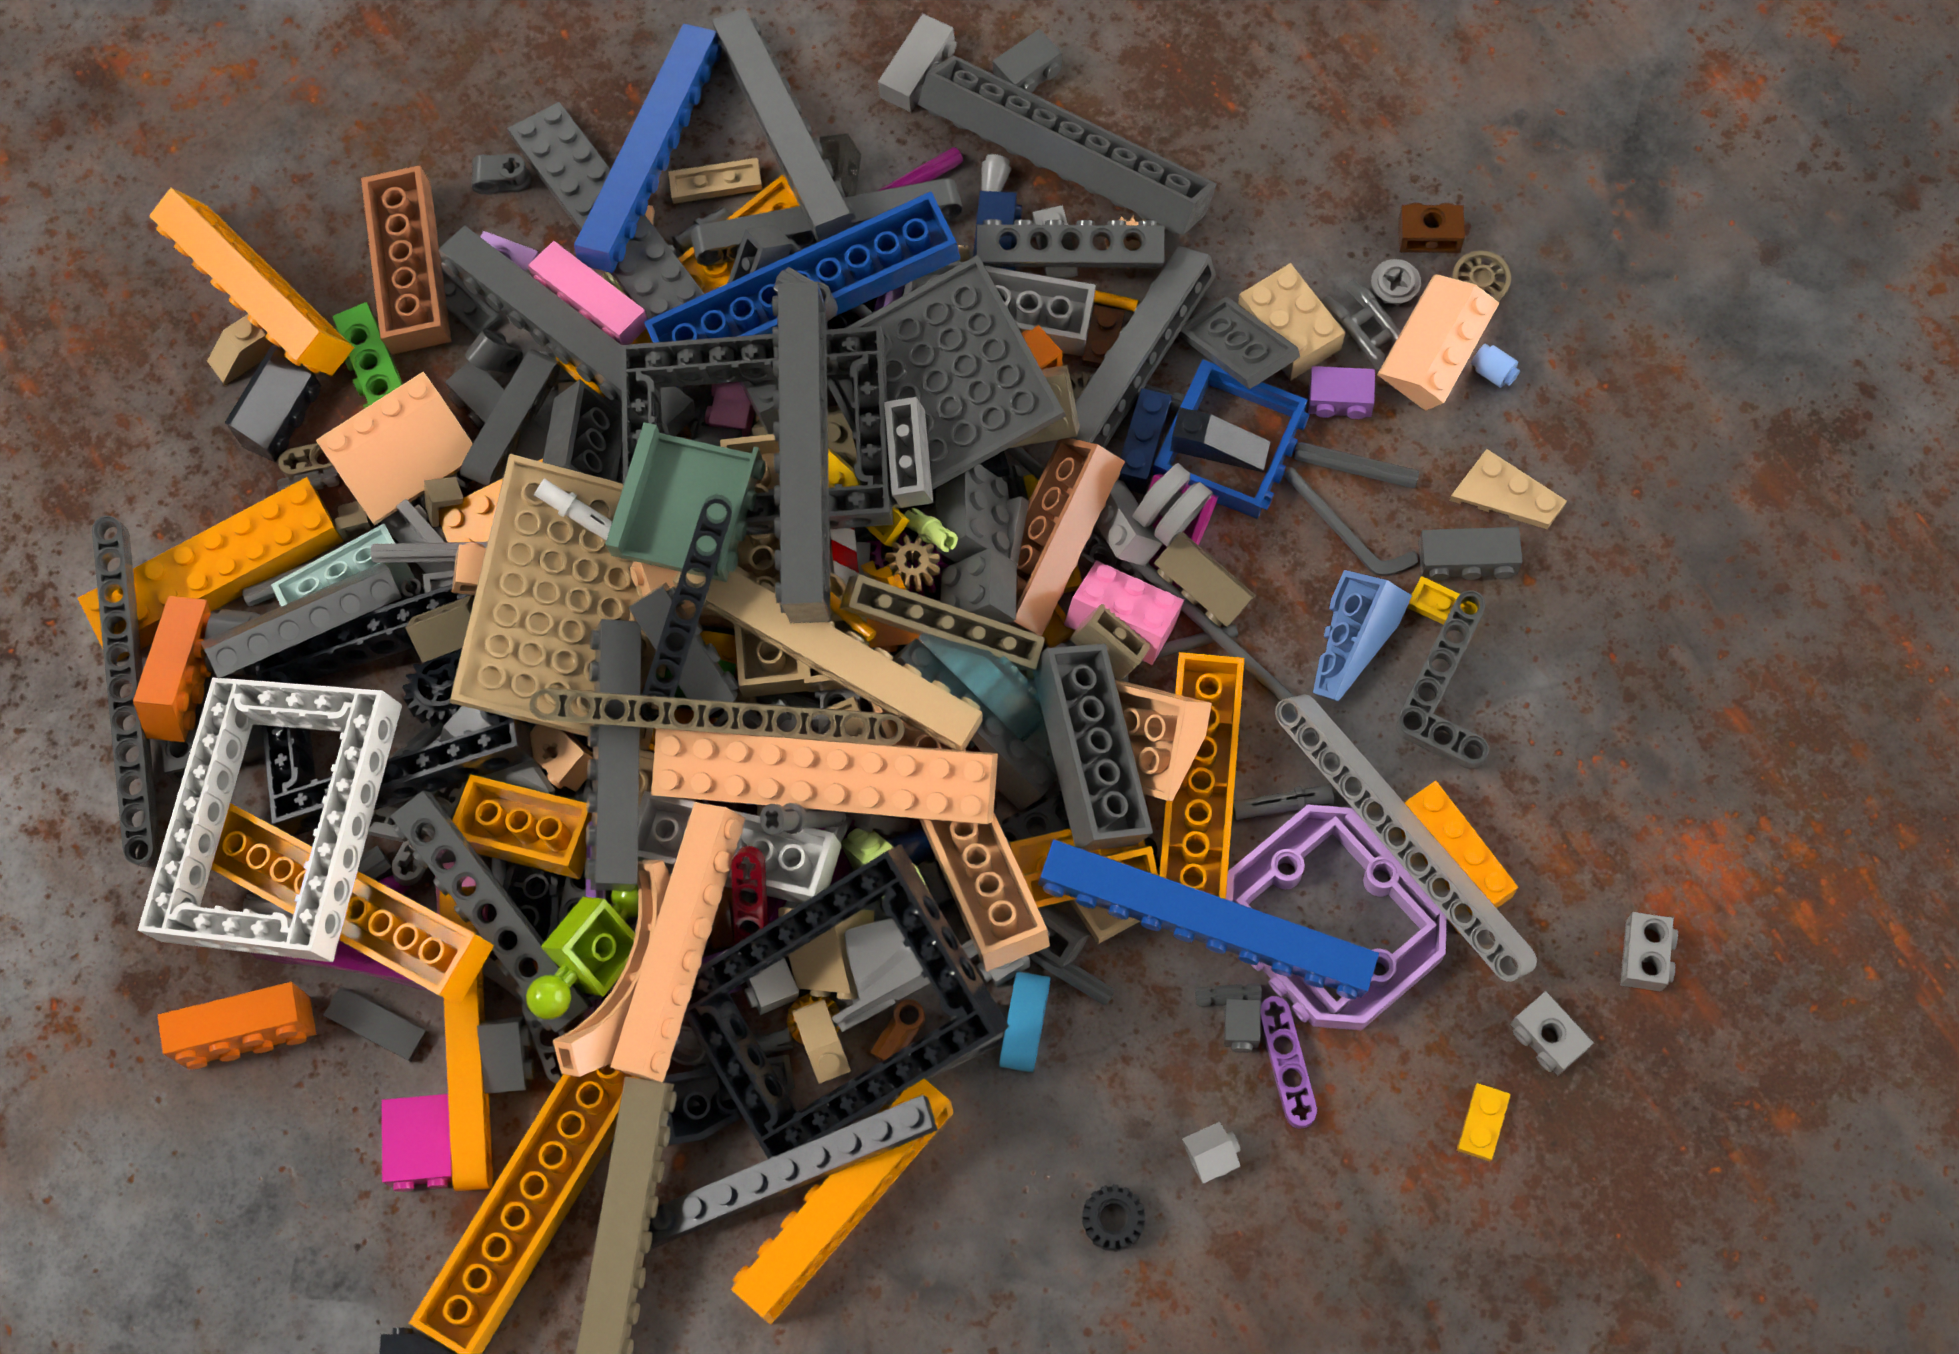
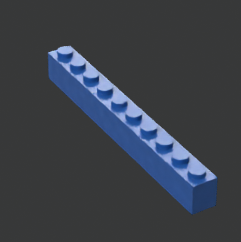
M688 24L682 25L574 243L576 258L589 268L613 273L618 262L623 261L626 245L629 239H633L636 234L637 222L640 216H644L647 211L648 199L651 193H655L658 188L660 174L668 168L670 154L673 148L676 149L679 145L680 133L683 127H687L689 124L693 106L697 105L700 101L701 89L704 83L707 84L710 80L714 62H718L721 57L722 47L718 44L717 31Z
M1054 839L1038 882L1039 886L1044 887L1043 891L1050 895L1063 897V894L1076 898V903L1087 908L1099 906L1108 909V914L1123 920L1131 917L1139 920L1141 925L1147 929L1160 931L1162 928L1174 932L1173 936L1181 941L1193 942V939L1205 943L1206 948L1213 952L1225 954L1228 951L1239 955V960L1251 965H1258L1259 962L1271 966V971L1282 976L1294 974L1303 977L1304 982L1310 986L1323 988L1326 985L1337 989L1336 993L1348 999L1361 998L1368 992L1379 953Z

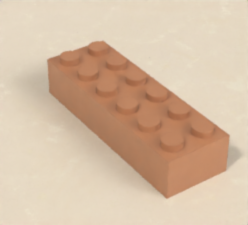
M420 165L361 178L380 339L392 355L451 342L430 181Z
M1071 438L1058 440L1029 500L1017 565L1016 620L1007 623V625L1042 636L1045 628L1049 625L1050 617L1064 593V588L1070 575L1078 564L1081 552L1091 537L1092 529L1104 509L1106 500L1114 483L1118 480L1120 471L1125 461L1100 445Z

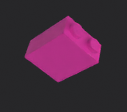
M448 1094L382 1100V1182L393 1187V1191L414 1190V1185L427 1184V1188L440 1189L448 1187V1182H452Z

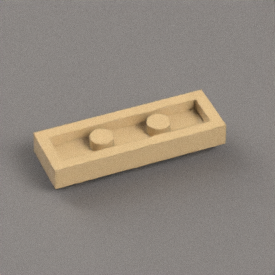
M758 158L668 171L673 204L763 190Z

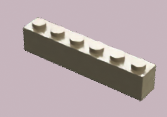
M860 574L849 577L839 608L1024 671L1036 670L1045 637Z

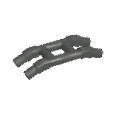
M1350 280L1346 284V290L1361 303L1364 309L1350 316L1349 311L1330 296L1324 297L1321 302L1333 318L1345 328L1365 352L1375 369L1380 371L1386 356L1379 348L1391 340L1395 344L1402 331L1367 288L1359 285L1355 280ZM1374 317L1384 331L1369 339L1359 326Z

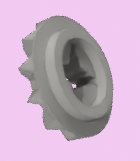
M1391 259L1382 262L1375 268L1371 278V286L1374 290V295L1380 297L1384 304L1388 302L1395 303L1398 307L1401 303H1410L1418 295L1421 277L1417 269L1409 262ZM1401 275V286H1397L1393 291L1390 290V281H1394Z

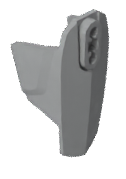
M892 918L851 928L844 933L846 950L858 994L857 999H851L852 1006L831 1018L834 1027L839 1026L842 1032L892 1006L896 1003L895 1000H900L930 983L927 977L924 978L921 972L923 969L910 947H905L903 944L905 939ZM972 939L961 945L969 959L978 954Z

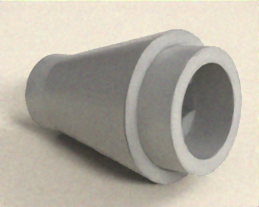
M996 154L986 156V160L982 162V191H1002L1011 171L1008 158Z

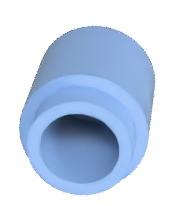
M1486 343L1481 346L1471 361V365L1476 368L1475 371L1500 388L1504 384L1510 386L1520 372L1516 368L1519 363L1517 360L1496 346L1492 345L1490 347Z

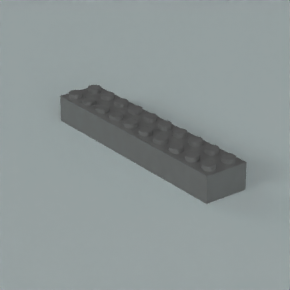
M952 56L927 72L918 105L926 108L930 114L944 117L952 121L956 127L968 129L978 134L984 141L995 142L1005 147L1007 152L1021 155L1031 160L1035 166L1047 168L1057 173L1063 180L1074 181L1084 186L1086 191L1092 194H1100L1110 199L1114 205L1126 207L1138 213L1142 219L1157 221V223L1164 225L1165 229L1171 233L1184 235L1206 215L1217 183L956 56Z
M818 282L778 284V296H773L772 298L773 314L777 316L778 327H773L774 347H777L778 358L773 359L774 378H778L779 390L773 391L774 409L778 410L779 421H774L775 442H778L780 452L774 453V469L776 474L779 473L780 485H775L774 487L775 505L779 506L780 517L775 518V536L779 538L781 550H775L776 570H780L781 582L775 584L776 602L780 603L781 613H786L790 624L831 622L826 307Z

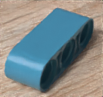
M1017 971L1007 1019L1009 1027L1005 1030L999 1067L1034 1072L1051 977Z

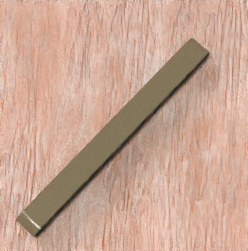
M545 688L535 692L529 703L530 710L534 716L542 720L881 745L895 744L901 740L904 734V724L901 719L893 714L554 688ZM548 694L554 698L556 706L552 713H542L538 709L537 700L541 695ZM576 697H584L589 701L590 711L587 715L578 716L572 711L571 704ZM613 699L620 700L625 706L624 715L617 719L611 718L606 713V704ZM646 702L655 703L659 707V717L654 721L643 719L640 715L642 704ZM683 704L689 705L694 711V718L685 724L679 723L674 717L676 707ZM715 707L724 708L728 713L727 722L722 726H715L710 723L708 714L711 709ZM752 709L759 711L762 715L761 724L753 729L747 728L742 721L745 712ZM783 712H790L796 717V724L790 731H783L777 726V718ZM817 715H826L830 720L829 729L824 733H815L811 728L812 719ZM852 717L860 718L864 725L863 731L857 736L848 735L845 731V724ZM890 719L896 723L897 732L893 737L886 739L880 735L879 726L883 721Z

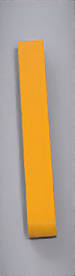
M476 886L462 887L463 893L467 896L472 895L476 890ZM440 891V915L476 933L477 929L471 921L464 922L455 911L454 906L457 903L451 895L445 896ZM481 967L459 1006L444 998L452 1182L456 1192L491 1189L493 1184L489 1093L485 1094L477 1030V1026L485 1020L483 967Z

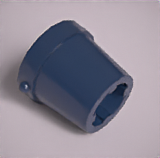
M919 827L885 839L893 847L902 845L909 859L916 867L933 857L932 847Z

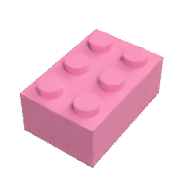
M1096 561L1072 597L1064 625L1076 630L1079 624L1100 604H1105V608L1110 609L1111 613H1115L1116 617H1120L1121 621H1125V625H1129L1131 630H1135V633L1140 634V637L1144 638L1145 642L1150 643L1151 647L1142 661L1153 665L1176 625L1184 599Z

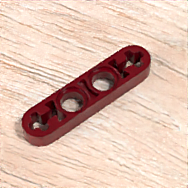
M745 846L739 849L731 863L735 945L752 935L744 930L743 921L753 920L759 925L760 929L768 925L765 857L759 849L753 846ZM745 857H748L750 863L755 865L750 871V878L745 879L748 874L747 865L741 862ZM744 888L755 890L758 894V901L755 903L745 901L742 898L741 890Z

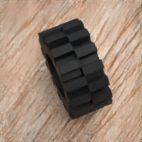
M1113 1184L1112 1187H1107L1106 1185L1097 1192L1095 1190L1084 1204L1082 1222L1085 1233L1094 1245L1100 1246L1106 1251L1110 1249L1116 1252L1121 1251L1123 1248L1131 1247L1140 1238L1144 1229L1145 1213L1143 1203L1141 1204L1136 1193L1133 1194L1127 1187L1121 1188L1119 1185ZM1109 1205H1118L1127 1214V1223L1119 1231H1109L1100 1222L1102 1210Z

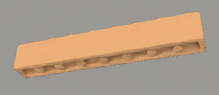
M694 802L611 1068L632 1076L661 1083L664 1082L746 819L726 807Z

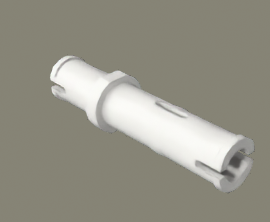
M543 479L534 493L535 497L558 510V515L561 517L566 515L589 531L607 540L612 524L610 519L576 499L577 495L573 492L568 494L547 479Z

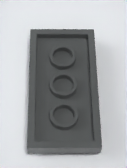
M1227 296L1186 321L1179 332L1181 339L1248 389L1260 384L1263 380L1300 358L1296 345Z

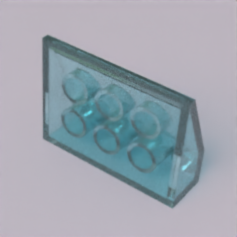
M923 633L919 636L918 639L1023 743L1043 724L1044 717L1037 690L1004 655L998 659L988 650Z

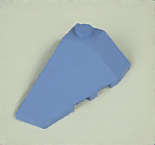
M1344 570L1331 598L1329 609L1333 611L1331 626L1325 628L1324 637L1328 639L1326 652L1319 659L1313 693L1339 701L1399 626L1412 595L1388 580Z

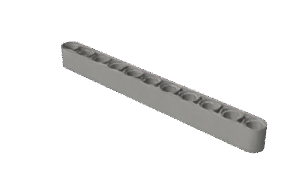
M1306 694L1281 700L1275 710L1276 719L1494 973L1500 979L1509 982L1533 971L1536 967L1537 959L1532 948L1310 695ZM1295 707H1296L1297 710H1298V716H1297V714H1296V712H1295ZM1316 731H1317L1318 734H1319V740H1318V738H1317V736H1316ZM1337 755H1338L1339 758H1340V762H1341L1340 764H1339V762L1337 761ZM1358 779L1360 780V782H1361V784H1362V789L1360 788V786H1359V784H1358ZM1379 805L1383 807L1384 814L1381 812ZM1401 829L1404 831L1406 839L1403 838ZM1423 854L1427 858L1428 865L1423 860ZM1445 880L1449 883L1450 890L1446 887ZM1467 905H1468V906L1471 908V910H1472V914H1473L1472 916L1469 914V912H1468V910H1467ZM1489 931L1493 933L1495 942L1491 939ZM1512 957L1516 960L1518 968L1514 966Z

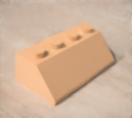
M1437 274L1434 275L1377 375L1425 411L1443 404L1498 307L1499 302L1475 284Z

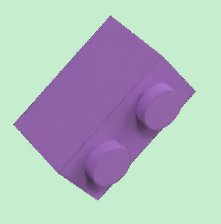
M1312 366L1309 379L1308 413L1316 414L1323 418L1334 415L1348 416L1351 419L1371 417L1374 407L1375 369Z

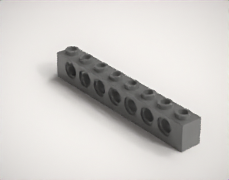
M427 791L420 792L390 816L396 823L392 826L395 833L402 841H410L416 849L413 852L415 859L424 869L429 867L436 876L433 880L435 885L445 896L450 894L457 903L454 906L455 911L464 922L471 921L477 929V932L474 934L494 945L492 950L498 957L495 960L496 965L507 977L510 974L519 984L516 987V991L527 1003L526 995L531 983L541 976L554 975L559 970V967L541 948L545 941L434 796ZM430 823L435 829V836L431 841L425 842L421 837V830L426 824ZM447 850H451L456 857L455 864L450 869H446L441 862L442 855ZM467 877H472L476 882V890L470 896L465 895L462 891V882ZM489 903L494 905L497 910V916L491 923L486 922L482 916L483 908ZM509 930L513 931L518 939L516 947L512 950L507 949L502 941L504 934ZM529 957L535 959L538 963V971L533 977L526 975L523 970V964ZM574 983L570 987V1005L563 1015L549 1020L537 1017L548 1031L550 1029H553L555 1033L562 1031L593 1007L587 996Z

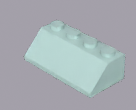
M382 524L276 581L271 586L280 605L284 606L380 564L372 562L371 546L373 544L395 543L385 524ZM407 562L384 563L390 569L400 593L402 592L401 584L404 580L409 585L412 584L409 578L415 577Z

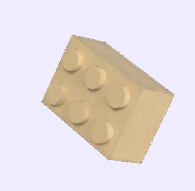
M1291 263L1239 294V306L1298 347L1300 358L1282 369L1290 380H1293L1312 368V366L1319 364L1342 349L1345 335L1344 330Z

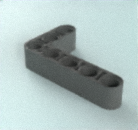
M1473 590L1464 591L1457 597L1399 714L1397 731L1405 740L1467 769H1477L1485 762L1489 752L1486 740L1434 713L1485 609L1483 596ZM1472 602L1477 606L1478 612L1472 615L1466 614L1462 611L1461 604ZM1456 630L1462 633L1464 640L1455 644L1447 639L1446 634L1449 631ZM1436 659H1444L1448 662L1450 669L1446 672H1437L1433 668L1432 662ZM1427 687L1434 691L1436 697L1432 701H1423L1419 698L1418 691L1421 688ZM1409 716H1414L1420 720L1421 727L1413 731L1408 730L1404 726L1403 720ZM1441 730L1446 731L1451 736V742L1447 745L1438 744L1434 740L1433 734ZM1468 745H1475L1481 750L1482 755L1478 759H1469L1464 754V748Z

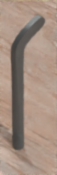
M1293 467L1284 473L1283 476L1289 483L1296 488L1300 495L1346 543L1370 572L1377 576H1389L1408 570L1418 563V556L1415 551L1408 552L1395 559L1379 560L1321 497L1312 490L1309 484L1302 479Z

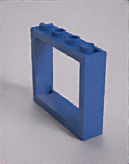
M1202 359L1180 407L1197 411L1210 385L1291 417L1255 498L1190 473L1189 485L1201 482L1214 495L1219 496L1216 503L1258 519L1261 510H1268L1272 502L1274 493L1270 490L1274 482L1279 484L1286 469V466L1282 464L1286 455L1292 457L1298 439L1294 437L1297 430L1303 431L1310 416L1309 413H1306L1308 400L1263 382L1248 389L1216 364ZM1177 415L1153 464V476L1159 473L1165 475L1173 467L1172 464L1177 453L1170 451Z

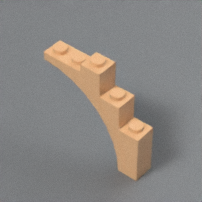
M644 859L638 862V921L635 938L625 969L612 992L598 1009L580 1025L553 1040L562 1074L580 1077L612 1063L670 881V874L664 864V860Z

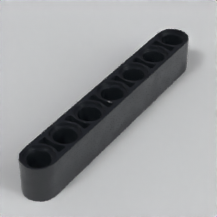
M711 495L705 499L642 695L674 697L732 517V504L723 495ZM715 503L721 504L726 508L727 514L722 519H713L708 515V507ZM702 536H710L716 541V547L709 552L702 551L697 545L698 539ZM699 568L704 571L706 578L701 583H692L687 578V572L690 569ZM689 600L695 605L696 610L690 615H683L677 610L676 606L680 601ZM679 632L684 636L685 643L682 646L673 647L667 642V635ZM662 664H669L674 668L675 674L670 678H662L658 675L656 669ZM647 702L642 704L640 708L642 715L651 721L659 717V709L650 708Z

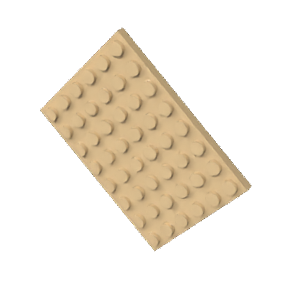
M509 454L449 703L588 736L589 727L594 726V724L539 719L530 710V699L535 692L545 688L595 691V682H590L589 680L591 661L595 662V650L590 649L591 630H596L601 619L637 621L628 607L642 598L643 594L640 585L635 586L631 577L630 568L633 567L634 561L611 556L605 545L606 540L568 516L561 517L558 515V510L535 497L534 493L545 478L568 494L573 492L577 495L576 499L613 521L623 484ZM642 628L640 695L643 693L656 649ZM665 664L658 666L656 669L658 675L664 678L666 671ZM548 694L541 695L537 700L538 709L546 714L554 711L556 706L554 698ZM576 697L571 704L572 711L578 716L587 715L589 713V701L584 697ZM647 702L650 708L657 710L658 706L655 703ZM640 711V715L642 716L643 719H645V720H647V721H651V720L645 718V717L642 715L641 711ZM640 727L639 749L648 750L653 728Z

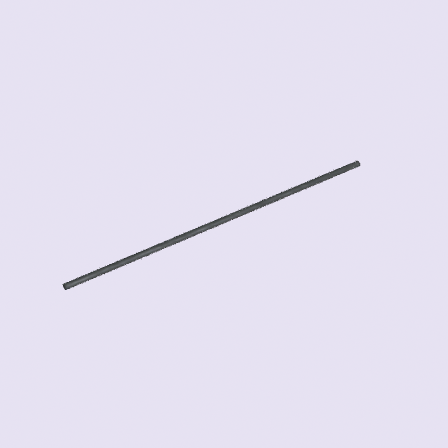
M789 239L792 242L789 254L792 255L803 250L793 239ZM864 304L851 309L861 319L873 313ZM1020 446L1006 449L1035 478L1040 479L1044 468ZM1095 523L1093 530L1106 541ZM1129 562L1155 587L1184 599L1181 611L1232 657L1244 658V668L1280 701L1294 697L1287 688L1212 622L1200 609L1188 601L1178 589L1164 580L1149 563L1144 567Z

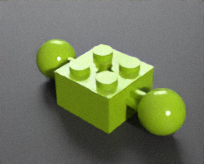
M638 884L632 891H612V906L605 898L582 897L543 943L541 948L555 962L559 970L554 975H544L535 979L529 986L526 1001L534 1015L548 1020L563 1015L571 1002L570 987L573 983L582 993L604 996L618 980L625 969L634 943L635 932L625 921L628 917H638Z

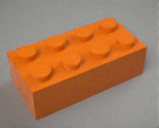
M168 596L133 699L145 737L148 739L185 742L188 731L193 730L195 726V709L197 703L201 704L204 697L203 684L205 678H209L212 673L205 666L204 656L207 655L201 644V641L205 640L207 623L212 614L207 600Z
M293 982L157 1015L163 1054L190 1070L206 1067L208 1061L220 1059V1061L236 1060L241 1057V1053L253 1051V1053L268 1052L274 1049L273 1045L285 1042L287 1045L301 1044L307 1041L306 1037L317 1035L311 997Z

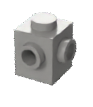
M1220 1122L1182 1138L1191 1165L1202 1183L1219 1176H1224L1228 1172L1241 1167L1236 1155L1237 1152L1241 1151L1234 1133H1226Z

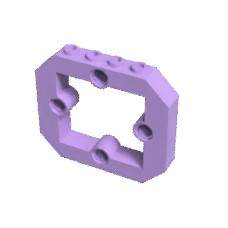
M1306 805L1228 871L1226 900L1251 908L1249 904L1272 884L1284 890L1297 886L1301 881L1305 866L1303 858L1333 834L1366 870L1363 878L1366 890L1378 897L1389 895L1420 928V931L1393 954L1381 948L1373 949V951L1379 953L1377 962L1384 965L1386 974L1381 976L1373 974L1369 990L1361 998L1348 999L1342 997L1336 1002L1324 988H1317L1306 984L1303 977L1291 974V976L1276 974L1271 971V966L1260 962L1258 965H1252V967L1258 972L1263 970L1271 979L1268 982L1272 989L1280 997L1286 995L1294 1004L1291 1008L1301 1021L1306 1022L1308 1020L1313 1027L1363 1030L1442 961L1446 954L1447 917L1353 808ZM1282 863L1291 864L1295 869V873L1284 875L1279 871L1278 866ZM1378 870L1385 871L1389 875L1390 881L1384 883L1377 881L1373 876V872Z

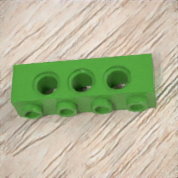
M367 302L332 316L337 326L335 329L354 347L344 361L349 371L355 370L357 378L353 379V383L360 397L365 395L368 403L363 405L364 409L403 385L390 351L380 339L379 325ZM366 339L362 344L356 345L360 340ZM377 364L373 369L366 370L370 365ZM387 389L384 394L377 395L381 390Z

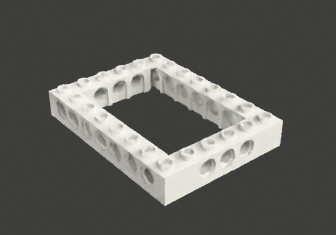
M212 677L138 931L160 942L333 962L402 704L381 690L227 678L218 679ZM253 724L341 732L340 740L342 742L336 764H332L331 767L333 775L327 796H323L322 803L324 807L318 829H314L313 832L315 840L309 861H305L304 868L306 872L300 894H296L295 897L297 905L293 919L273 912V915H263L249 909L237 912L229 911L221 906H215V909L200 907Z

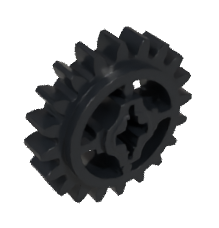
M462 648L458 649L456 653L454 651L426 661L422 665L413 664L412 666L416 673L406 674L405 677L409 684L402 686L406 693L403 699L413 717L417 716L422 724L428 720L430 725L435 727L441 720L442 724L445 725L461 707V705L452 704L449 701ZM427 692H432L434 696L431 701L426 699Z

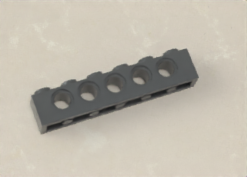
M989 219L984 220L983 224H977V255H979L984 266L1162 268L1164 264V225H1157V221L1153 220L1139 221L1138 225H1126V221L1123 220L1107 221V225H1095L1093 220L1076 221V225H1064L1062 220H1047L1045 225H1033L1032 220H1015L1014 225H1002L1001 220ZM1004 236H1012L1016 240L1017 245L1011 250H1005L999 244L1000 239ZM1035 236H1042L1047 240L1048 245L1043 250H1036L1030 244L1031 239ZM1066 236L1075 237L1079 246L1075 250H1066L1061 244L1062 239ZM1103 236L1109 241L1110 246L1103 251L1097 250L1093 246V239ZM1130 236L1136 237L1140 241L1141 246L1135 251L1128 250L1124 246V239Z

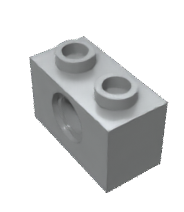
M1546 991L1517 1015L1511 1023L1514 1028L1513 1034L1523 1045H1530L1538 1054L1536 1058L1542 1067L1548 1072L1554 1071L1557 1076L1584 1054L1594 1043ZM1545 1028L1553 1030L1557 1035V1042L1549 1043L1545 1041L1541 1035V1030Z

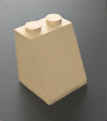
M796 907L779 908V917ZM874 910L859 911L789 954L794 980L798 989L810 990V996L829 997L830 992H837V998L857 999L858 992L849 963L844 933L848 929L874 923Z

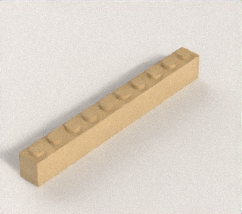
M736 566L734 572H729L727 582L711 580L703 606L948 747L964 751L983 721L982 712L979 710L980 706L967 697H962L960 700L951 695V690L937 680L930 683L921 677L922 673L909 664H904L902 667L892 661V655L879 647H876L875 650L863 644L864 640L851 631H847L846 634L834 628L836 624L832 620L831 622L790 624L786 613H781L780 603L776 602L775 588L765 582H761L760 585L749 579L750 575L743 569ZM680 571L673 579L675 587L677 586L681 574ZM687 573V578L692 583H701L706 578Z

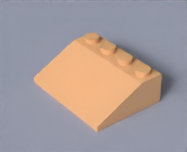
M424 372L316 439L333 467L374 525L398 511L396 506L403 500L407 499L409 502H412L424 494V480L448 478L461 470L463 461L473 445Z
M1115 679L1143 794L1173 801L1206 736L1212 703Z

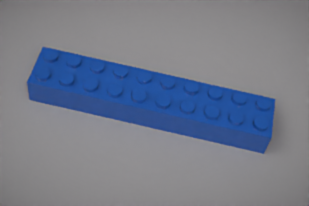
M932 191L646 320L644 324L653 343L773 334V327H778L777 316H774L772 298L773 296H778V294L775 293L773 288L777 276L788 267L814 282L826 284L837 302L838 310L835 315L837 316L958 261L961 257L957 242Z

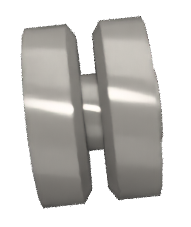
M1179 463L1175 464L1151 487L1132 515L1144 528L1152 526L1163 516L1155 529L1154 536L1167 547L1192 522L1213 494L1201 482L1194 483L1182 493L1190 481L1191 474Z

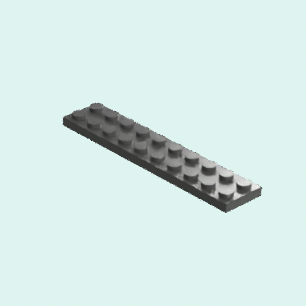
M558 102L507 128L513 142L578 230L581 231L611 169L561 103ZM645 215L640 216L637 222L636 234L633 239H629L626 245L625 257L622 262H618L611 275L625 294L645 310L647 320L704 295V292Z

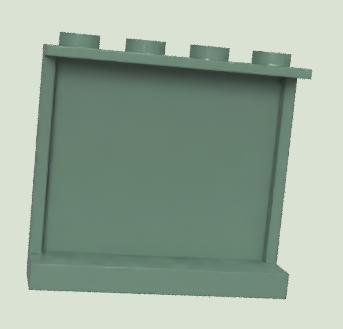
M644 422L605 543L611 556L681 572L702 505L709 496L719 494L729 499L733 509L729 528L712 579L727 582L729 572H734L738 563V553L736 552L738 542L744 541L747 533L748 524L745 519L748 510L752 511L756 503L757 492L754 489L757 480H762L765 473L766 461L763 460L759 448L754 447L752 453L666 435L659 432L657 425ZM718 503L710 505L707 509L708 515L716 520L722 519L727 514L726 508ZM702 536L698 539L697 545L702 551L709 552L716 547V541L710 536ZM693 568L687 572L706 577L704 571L699 568Z

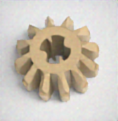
M905 536L904 546L894 542L892 544L894 552H889L885 555V560L890 563L888 565L892 574H900L907 591L910 584H914L917 592L921 591L922 581L926 585L931 586L933 584L931 575H939L940 568L935 565L940 561L939 554L932 553L934 550L932 543L922 547L923 540L920 536L916 538L915 543H911L910 538ZM911 559L912 563H914V559L917 560L918 567L913 568V565H911V568H908L907 561Z

